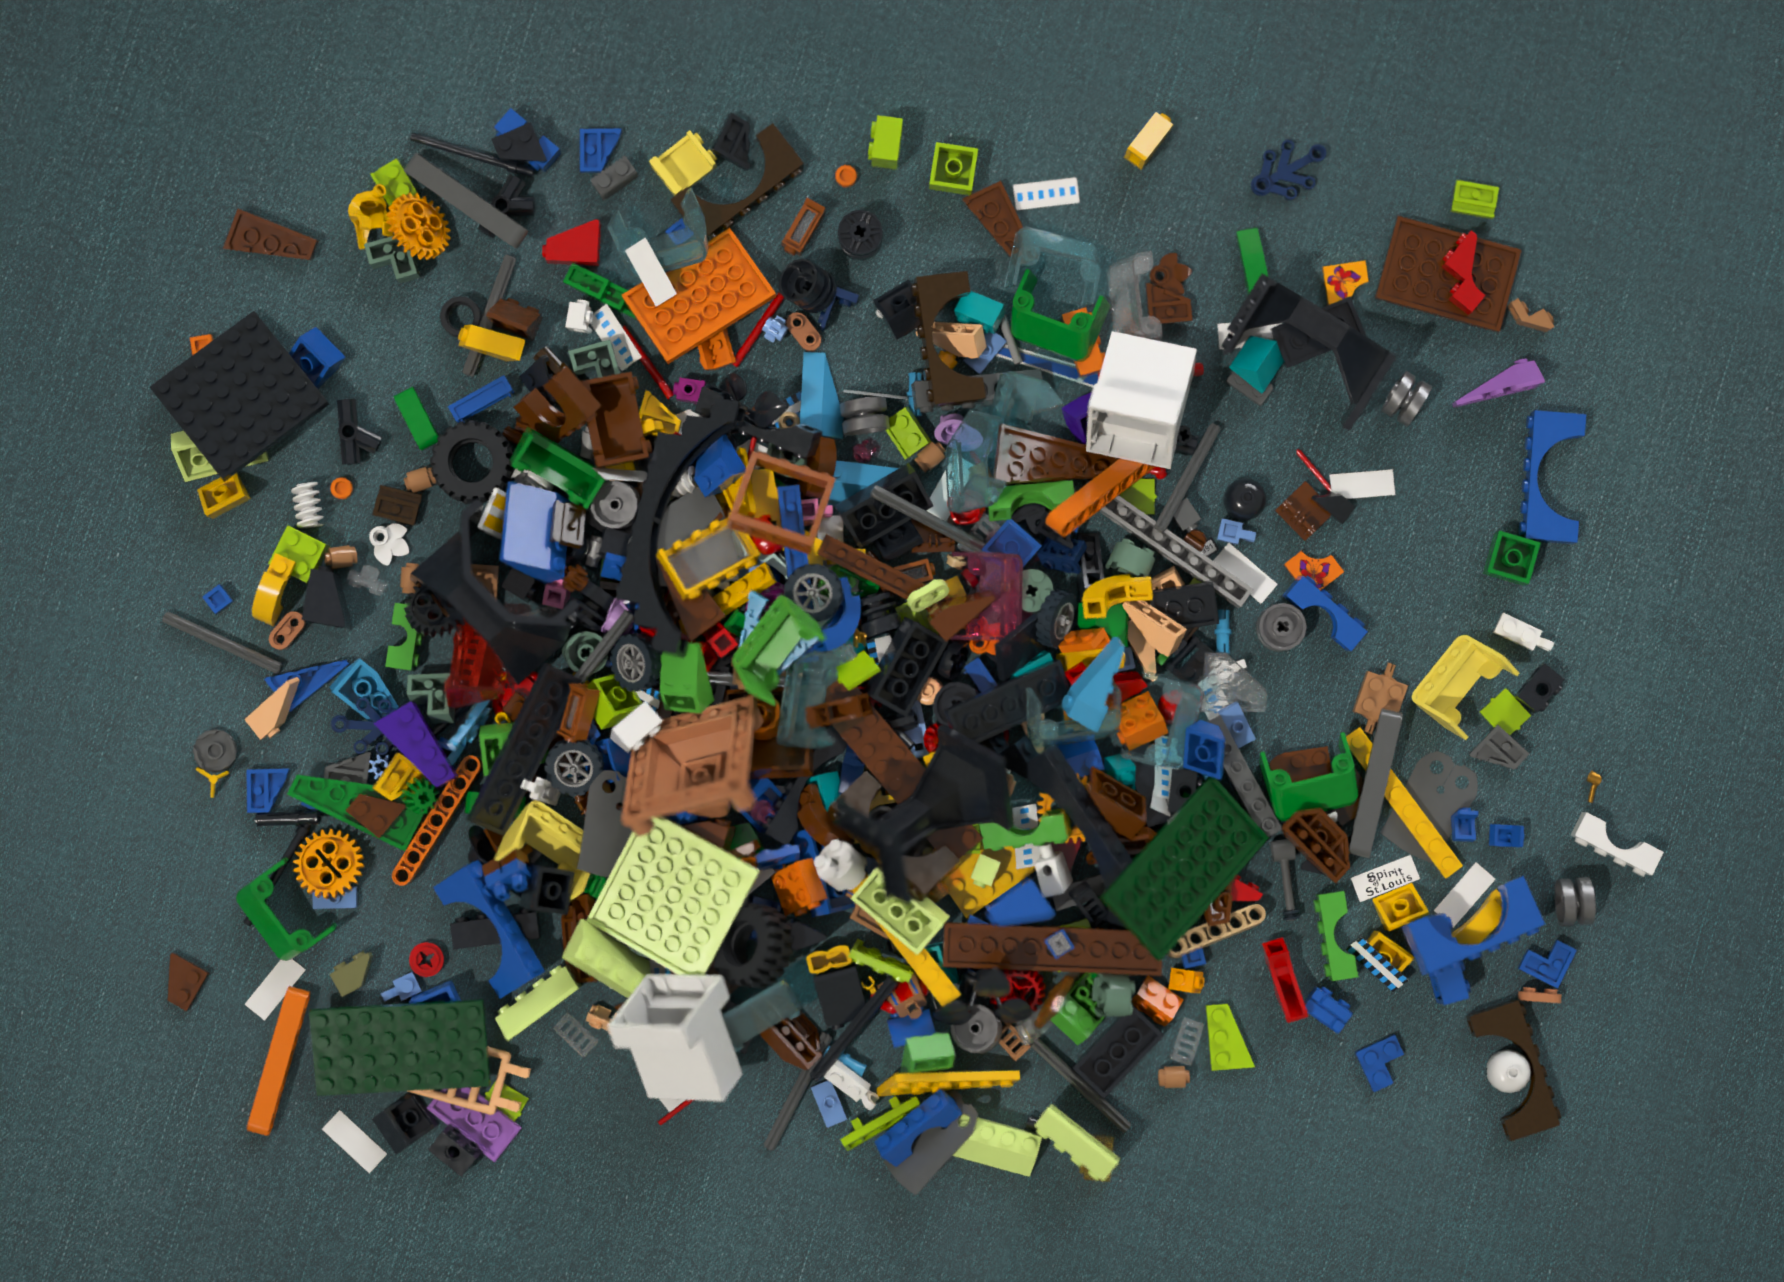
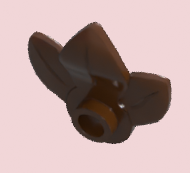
M1169 253L1161 258L1159 265L1152 268L1149 275L1150 281L1155 286H1162L1164 290L1166 289L1174 294L1181 295L1184 294V288L1180 282L1189 277L1192 269L1184 264L1177 263V253ZM1158 272H1162L1164 274V278L1162 280L1157 279L1156 274Z

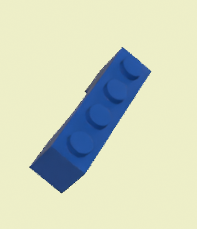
M1298 576L1282 596L1300 610L1313 605L1323 608L1332 620L1331 638L1344 650L1352 651L1368 632L1363 628L1365 624L1356 617L1352 619L1347 614L1349 611L1340 603L1336 605L1331 600L1333 597L1324 589L1320 591L1315 586L1317 583L1311 577Z
M939 1089L874 1142L881 1157L897 1167L912 1155V1143L920 1133L933 1127H947L961 1116L962 1112L955 1099L942 1089Z

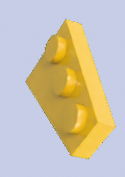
M739 448L736 452L747 468V451L745 448ZM744 474L723 491L730 510H732ZM750 479L738 514L751 518L756 513V506Z

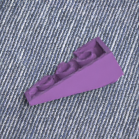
M1527 358L1514 362L1515 365L1452 403L1453 408L1534 389L1545 383V380L1534 360L1529 362Z

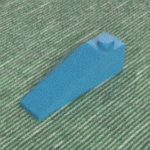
M804 352L800 424H806L823 431L821 437L843 439L842 423L844 417L841 416L840 403L825 353Z
M836 461L833 475L836 479L827 505L835 506L899 468Z
M1116 636L1112 638L1070 687L1062 701V708L1068 717L1094 732L1099 731L1107 713L1106 698L1108 693L1112 694L1114 688L1112 686L1113 674L1118 673L1125 649L1121 640Z
M360 658L343 670L329 687L336 696L368 721L372 720L364 711L358 710L356 706L357 700L361 697L369 700L370 706L381 718L388 715L386 712H381L378 708V703L381 699H389L391 706L395 710L399 709V706L378 673ZM362 700L359 702V706L364 708L367 706V702ZM387 702L381 703V708L387 709L389 707Z

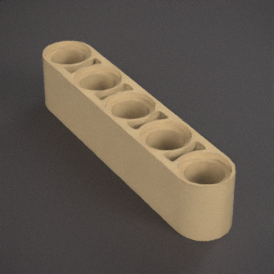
M1254 904L1231 913L1230 919L1238 920L1240 926L1239 928H1233L1230 923L1214 925V927L1220 930V936L1212 935L1210 927L1213 926H1208L1207 923L1190 929L1177 942L1181 948L1180 952H1174L1171 949L1167 956L1174 959L1254 928L1265 919V909L1261 905ZM1250 911L1257 912L1259 920L1251 919ZM1193 934L1199 936L1200 944L1192 943L1190 936Z

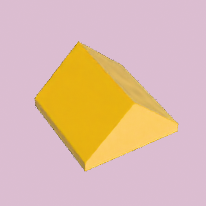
M238 473L225 482L220 477L197 489L204 513L212 519L251 499Z
M1412 883L1372 899L1384 930L1387 931L1429 915L1428 909Z
M1373 931L1366 941L1400 973L1414 959L1413 955L1379 931Z

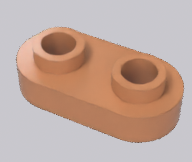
M798 312L792 313L786 322L789 332L805 351L812 352L817 350L821 344L819 333L805 315ZM794 320H800L801 325L798 327L794 326ZM812 336L814 342L807 343V337Z
M293 611L283 617L269 635V643L273 648L284 650L292 644L305 628L306 621L301 620L302 614ZM293 619H297L299 622L296 627L292 626ZM280 635H283L285 638L283 643L278 642Z
M1523 987V991H1518V1000L1561 1003L1562 994H1557V989H1544L1543 993L1536 992V988Z

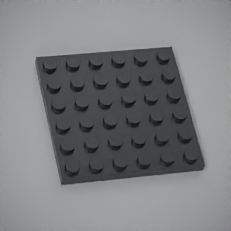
M255 311L248 314L150 386L156 397L224 482L329 405L325 397Z

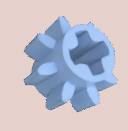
M778 315L775 319L770 316L762 328L766 332L764 338L771 342H774L775 339L781 341L788 331V327L785 326L786 320Z
M378 754L376 761H369L373 765L372 769L368 771L376 774L375 780H378L384 772H380L378 765L384 764L386 768L390 763L389 755L382 759V756Z

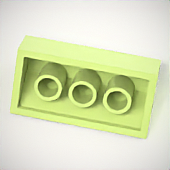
M184 431L171 434V450L185 482L217 474ZM267 451L247 466L268 461Z
M879 865L851 897V900L916 955L921 952L950 917L927 897L922 902L918 898H914L908 905L901 900L895 899L893 895L885 899Z
M580 919L562 956L568 962L626 998L631 996L647 974H651L649 960L635 954L630 948L584 919Z
M561 965L557 966L550 972L552 975L546 981L541 978L532 985L534 990L528 994L526 991L522 992L515 998L517 1001L511 1007L506 1004L497 1011L499 1016L495 1019L507 1040L515 1037L582 987L581 983H577L575 976L567 965L563 968Z
M1053 1104L1047 1108L1034 1125L1038 1128L1036 1132L1044 1139L1049 1137L1055 1142L1053 1146L1062 1153L1068 1152L1072 1156L1070 1159L1079 1167L1083 1164L1088 1168L1089 1171L1087 1173L1097 1181L1099 1179L1104 1181L1121 1159Z
M964 1114L959 1118L958 1125L960 1127L968 1125L970 1121L969 1115ZM977 1117L973 1134L952 1156L1030 1177L1042 1137L1038 1133Z

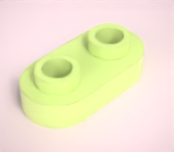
M933 580L919 590L913 591L908 597L907 603L912 611H922L945 598L949 593V587L944 580Z

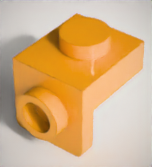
M1171 968L1168 989L1201 993V989L1204 986L1203 972Z

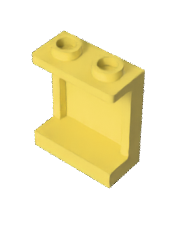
M690 130L684 138L658 158L655 156L649 160L650 166L674 196L687 187L690 189L717 168L715 163L717 158L710 149L706 151L702 146L704 142L697 133L693 135Z

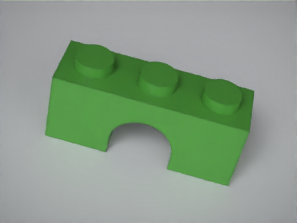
M395 603L392 624L405 628L407 640L401 646L388 645L385 667L414 671L415 667L419 665L420 655L417 654V649L422 644L423 634L416 633L415 629H412L407 621L404 610L407 605Z

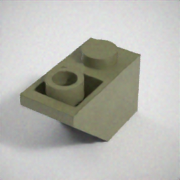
M362 951L352 957L354 961L346 965L344 961L333 967L334 972L330 976L342 997L365 985L373 958L371 952L365 954Z

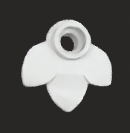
M395 523L386 528L383 526L375 527L370 532V542L375 546L374 555L382 564L388 566L393 555L404 556L409 553L408 544L402 538L407 531L404 526ZM380 533L384 534V540L382 541L377 540V535Z

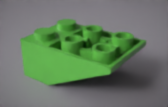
M688 643L684 658L661 654L660 694L664 709L701 714L714 701L700 644Z
M514 723L480 726L479 737L484 776H488ZM549 748L547 749L541 763L546 762V758L549 754Z
M1084 973L1068 990L1058 1012L1050 1019L1077 1045L1086 1040L1105 1018L1104 1016H1097L1094 1011V1007H1097V1001H1092L1094 979L1090 973Z
M935 1033L930 1036L907 1038L900 1074L939 1073L953 1067L955 1053L949 1033Z

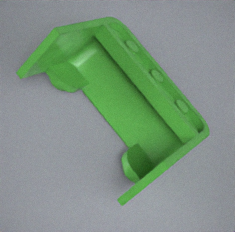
M783 595L779 596L738 648L732 661L746 691L773 706L776 704V701L771 691L779 684L777 669L799 640L802 638L805 641H809L815 637L822 641L826 639L819 624L793 601Z

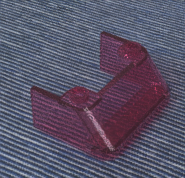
M952 552V557H968L970 573L980 575V592L990 590L996 599L979 613V618H973L967 623L966 635H953L950 639L1001 640L1022 623L1023 562L1018 554Z

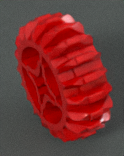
M999 969L1007 977L1011 985L1009 994L999 997L1000 1001L1004 1004L1006 1000L1022 999L1031 1006L1033 1011H1037L1036 1004L1042 1005L1043 1001L1041 998L1046 995L1045 991H1043L1046 985L1042 982L1044 980L1043 976L1038 975L1039 971ZM1015 976H1022V977H1025V978H1024V979H1017ZM1013 984L1020 990V995L1013 988ZM1034 987L1031 996L1025 1000V994L1030 991V988ZM991 997L989 999L990 1003L995 1004L994 1008L996 1010L999 1006L995 997Z

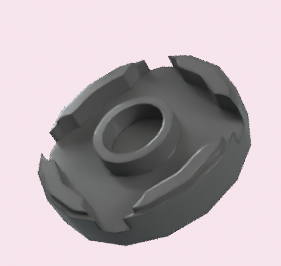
M216 729L201 734L193 748L194 759L199 767L214 773L225 771L231 767L236 760L238 752L233 737L225 731Z

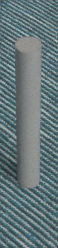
M1004 315L1000 326L1013 362L1017 365L1023 361L1011 333L1007 317Z

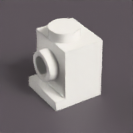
M577 300V303H569L565 326L567 329L591 334L592 329L588 325L592 322L593 311L589 307V301Z

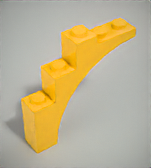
M768 469L753 470L751 482L756 506V513L753 516L754 518H759L762 515H770L772 518L770 522L776 521V526L781 528L774 473ZM805 530V536L809 537L810 533ZM816 538L811 554H807L808 564L823 565V561H827V565H835L836 563L816 553L823 541ZM857 549L866 554L865 549Z

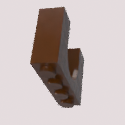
M566 366L544 385L545 389L560 404L564 413L555 409L537 388L527 393L513 407L533 430L559 443L576 429H580L586 422L589 423L598 415L595 411L601 405Z

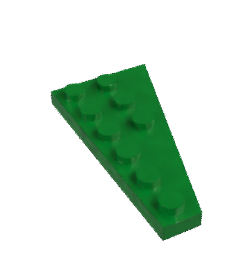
M296 775L287 795L376 838L378 837L346 812V809L359 794L388 800L372 789L374 785L305 775ZM401 794V796L392 801L406 805L401 799L405 794ZM405 807L378 839L405 851L424 813L420 811L419 814H415L413 810H408Z

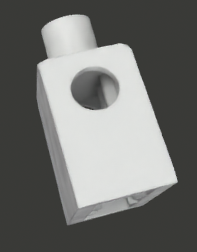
M1050 842L1038 846L1041 857L1035 862V868L1043 897L1064 893L1072 884L1073 879L1063 852H1053Z

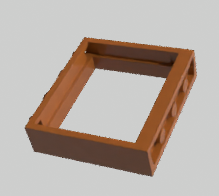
M752 451L728 518L727 528L810 555L836 478L825 472L813 471L804 465L797 466L791 464L783 458L776 459L770 457L765 452ZM755 465L825 488L809 537L738 514Z

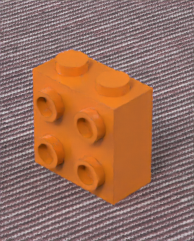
M1148 691L1113 708H1109L1112 716L1109 718V722L1113 730L1118 729L1117 737L1121 745L1126 744L1129 751L1168 734L1164 718Z
M813 858L797 861L771 876L785 916L794 914L795 917L804 915L807 913L806 909H815L821 906V901L827 899Z

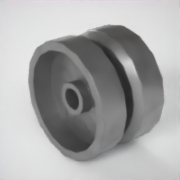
M1405 371L1394 384L1381 409L1388 416H1393L1401 407L1397 420L1406 427L1412 422L1432 389L1431 385L1421 381L1411 390L1416 377L1408 371Z
M866 397L841 403V416L851 418L842 423L844 435H862L889 429L888 416L880 414L887 410L886 397Z
M608 481L602 484L592 500L591 511L594 518L601 525L613 529H625L632 526L636 521L637 506L641 497L632 485L620 481ZM615 501H618L619 507L617 509H614Z
M1285 603L1272 605L1264 610L1257 619L1255 628L1257 638L1264 647L1271 651L1282 652L1290 650L1300 644L1305 636V618L1301 611L1293 605ZM1278 624L1283 625V631L1279 632L1277 630Z
M1576 878L1574 883L1570 879H1557L1554 888V900L1560 926H1573L1576 920L1580 925L1593 924L1595 921L1596 905L1594 889L1590 878Z
M973 1005L970 1010L972 1018L964 1024L951 1025V1034L960 1048L972 1053H985L991 1051L999 1044L1003 1026L1001 1021L994 1015L993 1010L982 1005ZM974 1026H979L978 1032L973 1031Z

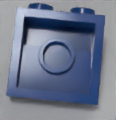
M1011 519L1002 525L981 550L984 552L982 557L991 565L993 562L997 563L1000 566L998 571L1008 579L1010 576L1015 578L1042 545Z

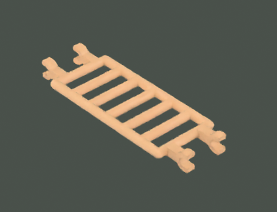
M488 1046V1056L502 1059L489 1105L476 1102L480 1087H471L468 1099L455 1096L457 1088L448 1089L447 1093L436 1091L435 1089L408 1092L489 1115L495 1114L497 1106L518 1112L522 1102L500 1097L506 1074L511 1073L523 1078H529L531 1069L511 1064L510 1052Z

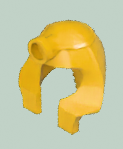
M382 184L375 185L372 191L358 193L349 205L348 214L354 223L358 248L360 250L365 249L364 244L367 243L368 234L371 229H382L384 236H393V232L388 231L392 225L386 223L390 218L386 215L388 213L386 210L387 204L383 198L386 194V188Z

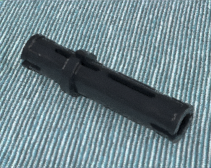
M299 809L294 812L256 813L255 823L258 827L282 825L301 827L306 824H320L322 820L319 810L302 811Z

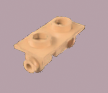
M593 1004L590 1013L588 1012L586 1021L593 1028H602L609 1031L607 1026L612 1020L608 1018L611 1010L599 1004L597 1006Z

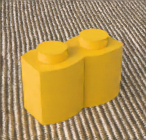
M836 945L828 951L818 950L810 953L806 957L810 973H822L830 967L841 968L850 964L852 958L848 957L850 954L849 946Z

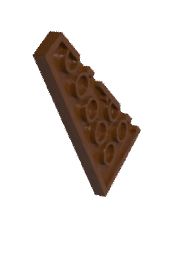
M1001 424L998 430L992 485L1095 478L1120 458L1087 452L1086 445Z

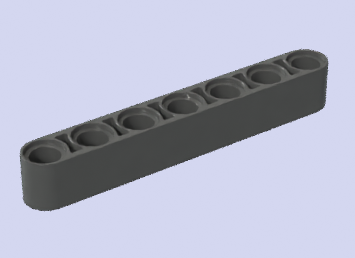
M414 153L405 167L404 171L512 247L518 249L529 231L419 154Z
M1381 708L1349 843V854L1366 858L1370 857L1403 713Z

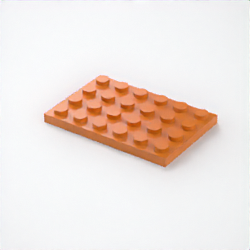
M730 228L663 269L677 294L657 307L655 306L643 282L622 294L625 303L667 364H670L777 297L775 291Z

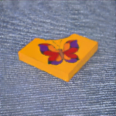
M1365 261L1322 267L1328 305L1351 297L1357 287L1369 282Z

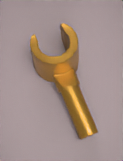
M857 628L853 636V646L858 648V643L866 646L867 635L864 632H860Z
M1590 771L1586 780L1592 784L1587 801L1593 803L1597 786H1599L1602 780L1601 776L1594 771Z

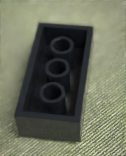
M909 463L834 506L859 549L912 519L873 498L870 492L875 485L925 511L934 506L916 471Z
M904 617L878 664L880 672L870 678L863 693H868L869 697L907 717L949 641H945L943 637L921 624Z
M1133 1005L1131 1015L1118 1017L1071 1066L1104 1099L1164 1037Z

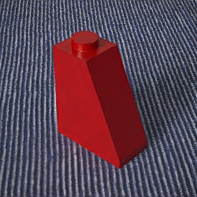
M592 220L547 238L546 245L542 247V257L546 258L548 264L571 265L574 263L576 265L599 266L600 221Z

